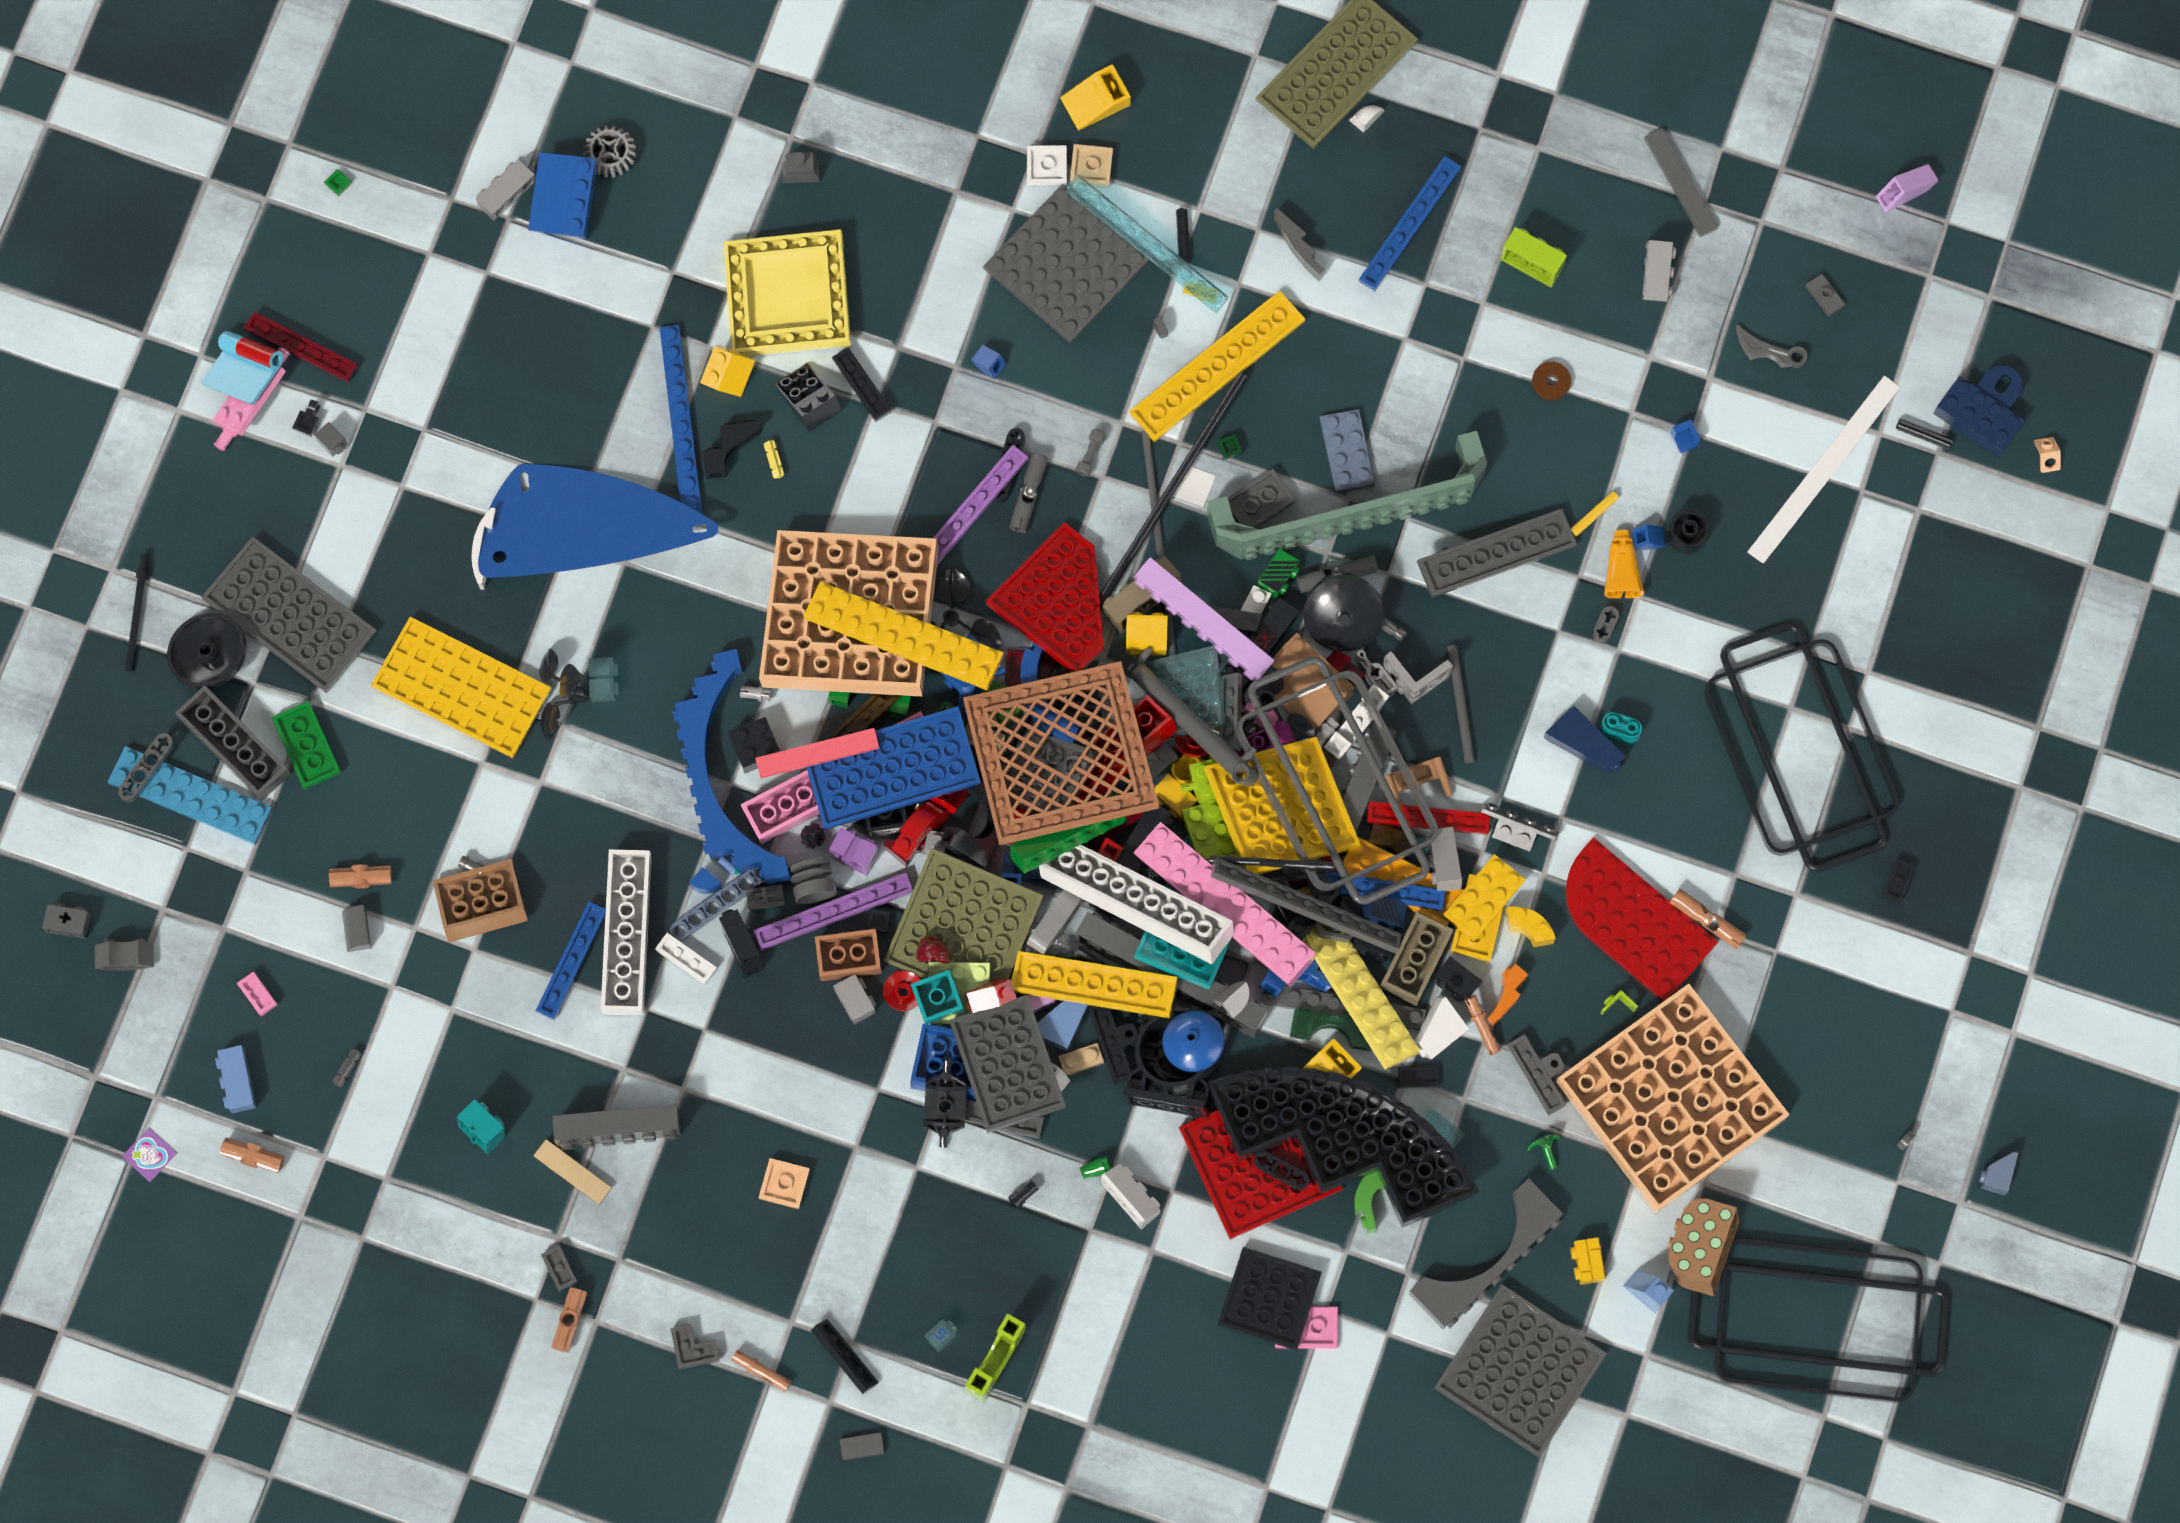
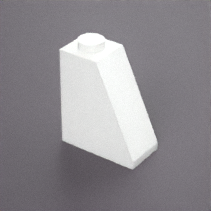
M1439 995L1436 997L1414 1040L1420 1049L1418 1054L1422 1058L1433 1059L1469 1029L1445 996Z

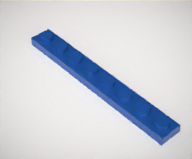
M1446 156L1442 159L1360 276V283L1373 291L1377 290L1461 170L1459 164Z

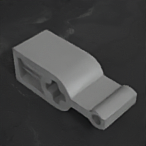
M1360 650L1357 653L1356 659L1366 669L1365 679L1371 687L1375 684L1390 697L1397 693V684L1383 666L1378 663H1371L1366 657L1365 651ZM1371 672L1374 674L1378 672V677L1376 675L1371 676Z

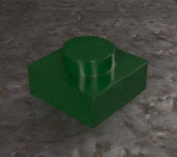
M1236 434L1217 440L1223 460L1242 455L1243 452Z

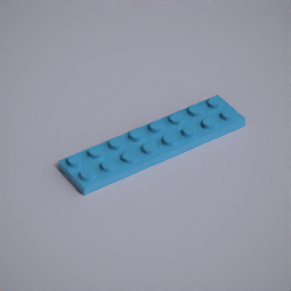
M125 746L108 783L119 788L143 753ZM148 756L147 763L153 765L158 759ZM165 762L161 764L139 794L141 798L253 845H256L273 810L268 805ZM138 771L135 774L137 781H142L146 777L144 771ZM131 780L130 783H131L133 786L135 785L136 788H138V785H136V784ZM132 787L130 788V790L125 789V791L132 793Z

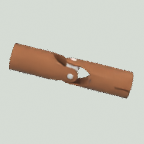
M1681 888L1678 889L1669 902L1690 918L1699 921L1702 926L1736 950L1747 936V934L1711 910H1707L1701 902ZM1716 919L1719 927H1712L1710 924Z

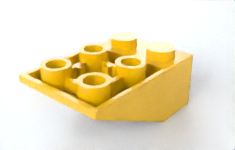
M1113 64L1094 73L1060 97L1078 131L1129 107L1131 97Z
M1139 612L1127 615L1126 655H1140L1149 646L1152 648L1150 655L1166 656L1167 616H1163L1162 613L1143 615V613Z
M1333 1038L1302 1069L1314 1068L1324 1072L1340 1073L1352 1078L1362 1067Z

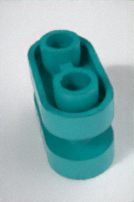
M1610 712L1604 716L1600 725V731L1607 738L1626 744H1634L1640 737L1642 725L1636 719Z

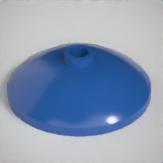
M1188 1011L1176 1016L1167 1025L1163 1034V1049L1168 1060L1175 1067L1188 1072H1198L1211 1067L1220 1058L1224 1049L1225 1039L1220 1024L1211 1015L1201 1011ZM1195 1035V1039L1192 1041L1188 1040V1037Z

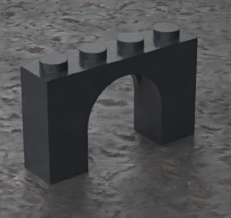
M978 772L981 784L964 790L978 798L985 805L987 810L985 828L979 835L973 837L959 827L947 826L939 844L971 865L985 868L991 860L995 846L999 842L982 774Z
M729 909L723 912L722 916L719 917L722 931L744 978L762 971L763 967L758 958L759 953L738 909L734 911Z

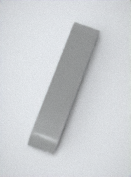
M1063 889L1029 937L1027 945L1045 955L1084 899Z

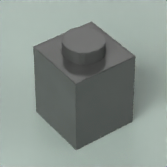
M330 422L314 434L317 442L332 457L336 454H341L346 448L347 442L345 437Z

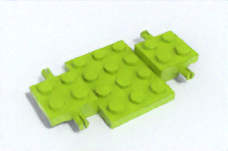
M1214 759L1191 764L1189 766L1192 776L1191 782L1180 785L1182 793L1191 790L1195 792L1199 805L1181 810V815L1193 850L1209 863L1210 856L1233 854L1239 857L1204 770L1205 766L1217 763Z

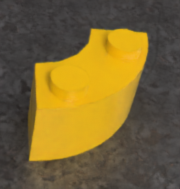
M1511 906L1506 908L1505 916L1509 932H1518L1525 935L1531 941L1533 948L1554 943L1556 939L1549 923L1540 914L1524 907Z

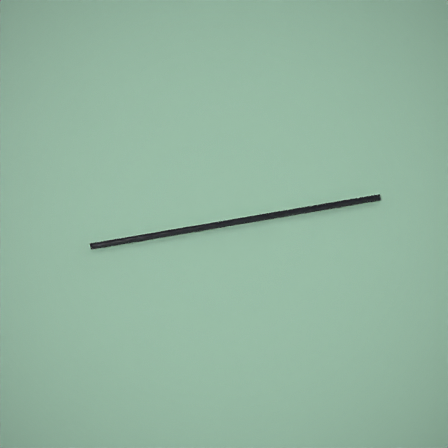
M1239 372L1102 589L1099 594L1100 611L1105 600L1110 597L1248 378L1244 373ZM1057 661L1047 678L1061 675L1065 667ZM1030 716L1025 720V723H1031L1032 719ZM1021 726L1017 734L1022 736L1027 728ZM1014 737L1009 745L1015 748L1020 739ZM1006 748L1004 753L1010 756L1012 751Z

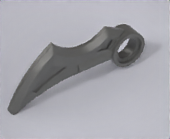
M1736 325L1739 343L1750 361L1757 358H1768L1775 361L1780 368H1800L1806 363L1807 352L1804 348L1796 346L1787 350L1766 343L1749 334L1741 326ZM1794 353H1800L1803 359L1795 362L1791 356Z

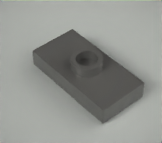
M1823 274L1805 285L1828 317L1845 306Z

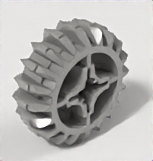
M606 125L604 131L598 128V134L591 132L592 139H586L588 145H584L583 148L586 152L583 155L585 158L598 161L597 175L599 176L604 172V177L607 178L608 174H611L615 178V173L618 172L622 176L623 169L629 171L628 165H633V159L636 158V153L634 152L636 151V145H633L634 139L629 138L630 134L628 132L624 133L622 128L616 131V126L614 125L611 130ZM599 145L602 151L599 153V157L596 158L594 153ZM624 145L626 151L624 156L621 158L618 152Z

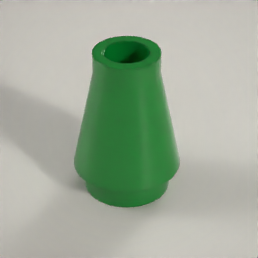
M1100 1156L1087 1165L1080 1167L1083 1179L1102 1176L1111 1169L1107 1156Z

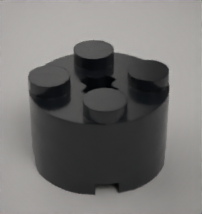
M1684 509L1676 513L1672 518L1667 534L1671 546L1686 555L1701 550L1710 533L1709 520L1701 511L1696 509Z

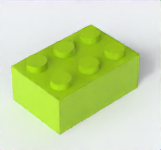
M1515 227L1503 246L1500 260L1552 288L1564 268L1567 255L1560 248L1549 246L1545 240L1531 236L1527 230Z

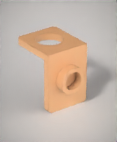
M2054 437L2034 440V444L2040 454V471L2044 473L2060 470V449ZM2054 458L2056 462L2053 466H2045L2047 459Z

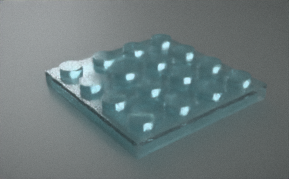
M1215 646L1146 662L1149 665L1148 668L1210 728L1226 725L1218 656ZM1174 721L1178 730L1169 738L1186 735L1188 733L1184 731Z

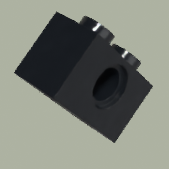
M1451 956L1434 977L1435 984L1442 990H1449L1452 993L1451 996L1460 1003L1464 1002V999L1473 996L1482 984L1481 979ZM1458 977L1462 980V984L1455 986L1451 979Z

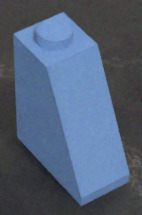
M1069 1001L1060 1003L1037 1023L1043 1041L1068 1052L1088 1009V1005Z
M1636 1271L1623 1286L1654 1313L1659 1310L1674 1291L1660 1278L1640 1271Z

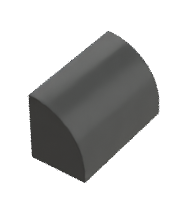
M358 905L343 910L342 918L347 952L371 949L365 906Z

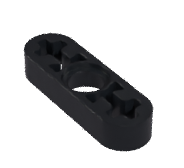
M1266 1151L1256 1154L1254 1166L1257 1170L1296 1191H1303L1308 1187L1309 1177L1302 1170ZM1267 1157V1162L1271 1165L1275 1161L1272 1172L1268 1171L1270 1169L1269 1165L1264 1164L1260 1166L1258 1158ZM1278 1166H1285L1288 1172L1285 1176L1280 1177L1276 1174L1275 1170ZM1291 1170L1294 1171V1177H1304L1303 1181L1305 1184L1297 1186L1296 1180L1291 1178L1290 1182L1287 1181Z

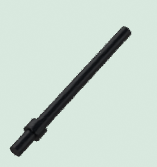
M147 554L140 555L139 569L136 570L135 578H137L125 665V671L133 672L144 586L149 572L147 570L149 555Z

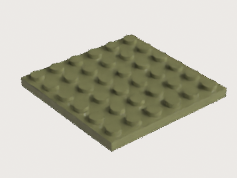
M931 848L884 961L922 978H928L929 962H917L916 950L918 943L923 937L932 935L948 947L951 962L991 963L990 982L996 979H1010L1015 967L1018 951L1022 950L1044 895Z

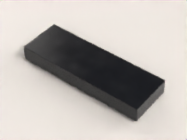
M1210 606L1238 631L1259 634L1264 619L1263 614Z

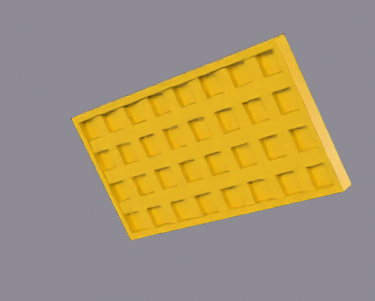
M409 617L371 684L372 688L512 759L552 690L551 687L412 617Z

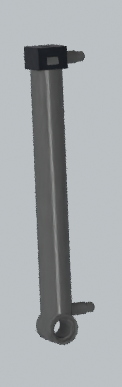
M1148 646L1143 650L1139 657L1130 654L1122 664L1124 675L1132 679L1168 713L1184 731L1231 775L1234 782L1248 787L1253 786L1258 780V772L1247 763L1257 751L1256 748L1251 747L1241 758L1148 668L1149 665L1145 661L1152 652L1151 647Z

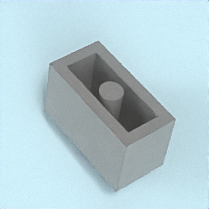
M854 974L833 986L854 1025L875 1014L874 1007L877 1005L871 995H866L864 991L866 985L862 978L857 979Z

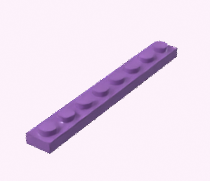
M1014 445L1011 446L934 536L933 539H937L939 547L937 566L1028 461V456Z
M903 873L753 931L762 951L912 894L913 889L907 874Z

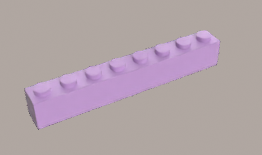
M1151 557L1134 575L1133 578L1136 580L1134 583L1142 590L1146 588L1151 592L1150 596L1158 603L1160 601L1167 606L1165 609L1173 616L1177 614L1182 618L1181 622L1189 629L1193 627L1198 631L1197 636L1205 642L1207 640L1213 644L1212 648L1221 655L1224 653L1228 656V661L1236 668L1240 666L1244 670L1243 674L1250 680L1260 679L1274 662L1270 656Z

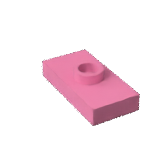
M254 971L237 983L261 1017L278 1005Z

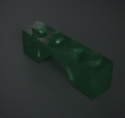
M1307 1008L1294 1010L1290 1038L1310 1041L1313 1035L1322 1029H1335L1347 1038L1351 1049L1370 1052L1371 1047L1354 1020H1351V1017L1346 1015L1333 1017L1331 1013L1320 1011L1319 1014L1311 1013V1010Z

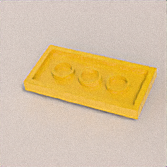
M1494 854L1443 914V917L1475 942L1524 884L1526 879Z
M1469 874L1466 887L1476 875ZM1503 909L1475 942L1456 928L1450 953L1490 962Z

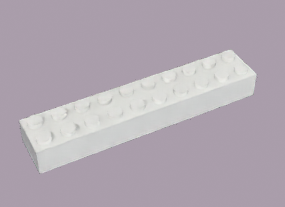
M1079 845L1071 851L1057 856L1052 861L1039 866L1041 878L1210 964H1213L1234 935L1232 920L1083 845Z

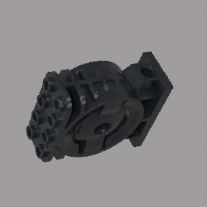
M1173 1002L1170 1018L1142 1014V1024L1139 1026L1140 1033L1135 1047L1138 1068L1129 1073L1127 1085L1123 1090V1096L1127 1104L1208 1119L1211 1092L1207 1082L1214 1076L1218 1060L1211 1067L1199 1071L1195 1076L1191 1077L1196 1072L1181 1070L1168 1060L1163 1049V1040L1159 1044L1150 1041H1160L1170 1021L1188 1011H1201L1211 1015L1217 1020L1224 1031L1227 1021L1221 1015V1011L1210 1009L1209 1012L1203 1011L1197 1006L1185 1008L1181 1007V1004ZM1188 1037V1040H1194L1192 1037ZM1145 1062L1156 1063L1160 1072L1167 1078L1174 1080L1191 1078L1182 1082L1167 1081L1156 1072L1153 1065H1145ZM1150 1085L1161 1093L1149 1091Z

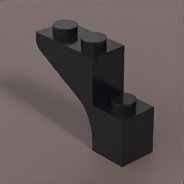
M745 420L743 423L738 424L727 422L720 426L722 448L710 447L702 451L706 480L726 477V464L729 457L760 435L759 421Z
M1343 896L1340 909L1360 916L1361 904L1354 901L1353 898ZM1354 937L1352 948L1356 949L1360 957H1367L1368 955L1375 957V960L1380 962L1391 961L1393 952Z

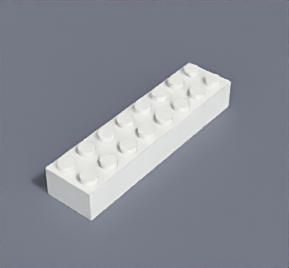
M609 850L601 1011L606 1015H644L652 861L650 851Z

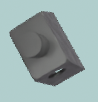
M786 153L782 162V182H820L819 161L814 153Z

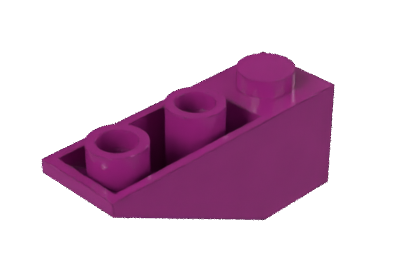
M1281 721L1272 725L1282 745L1296 742L1289 723ZM1265 729L1246 737L1250 746L1256 748V752L1275 748ZM1242 746L1241 752H1236L1240 757L1245 754Z

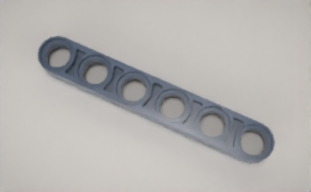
M759 868L746 871L674 922L670 928L671 935L678 941L687 939L746 897V890L748 889H743L740 886L742 880H751L752 885L749 889L759 888L766 883L765 880L761 881V878L757 875ZM733 891L735 898L731 901L725 900V892ZM712 902L719 905L718 910L714 913L707 910V906ZM699 914L702 916L701 923L696 925L691 923V917ZM677 926H683L685 934L676 936L674 929Z

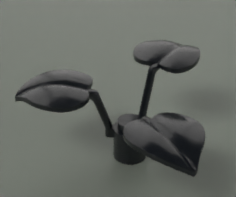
M951 567L944 573L937 588L938 597L943 603L952 602L949 609L943 613L944 621L941 623L940 628L946 625L954 627L959 624L969 630L971 636L980 644L993 649L999 648L1001 646V637L993 623L986 619H977L971 628L960 620V615L954 610L955 601H965L970 595L971 587L967 578L955 567ZM931 621V625L938 627L935 622Z
M548 648L539 668L540 678L542 681L548 682L552 677L561 682L559 694L563 698H569V700L555 702L554 705L548 702L544 707L540 718V725L544 737L550 740V736L555 731L560 719L558 706L564 704L573 705L575 701L587 703L590 697L589 688L578 686L584 675L574 665L567 664L562 670L560 678L555 675L554 672L558 668V657L551 648Z
M1271 664V666L1262 675V677L1274 673L1278 670L1275 669ZM1283 677L1256 690L1262 706L1275 701V695H1278L1284 687ZM1277 707L1267 711L1274 710L1280 722L1284 721ZM1241 712V718H1242L1244 715H1246V713ZM1300 714L1288 716L1285 722L1289 723L1296 742L1315 737L1314 728L1307 718ZM1256 717L1243 722L1242 729L1246 737L1256 733V728L1252 724Z

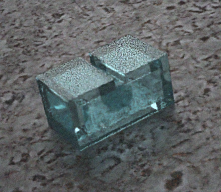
M613 657L589 658V690L592 703L616 701V695H619V684L615 683V676L618 675V663H614Z

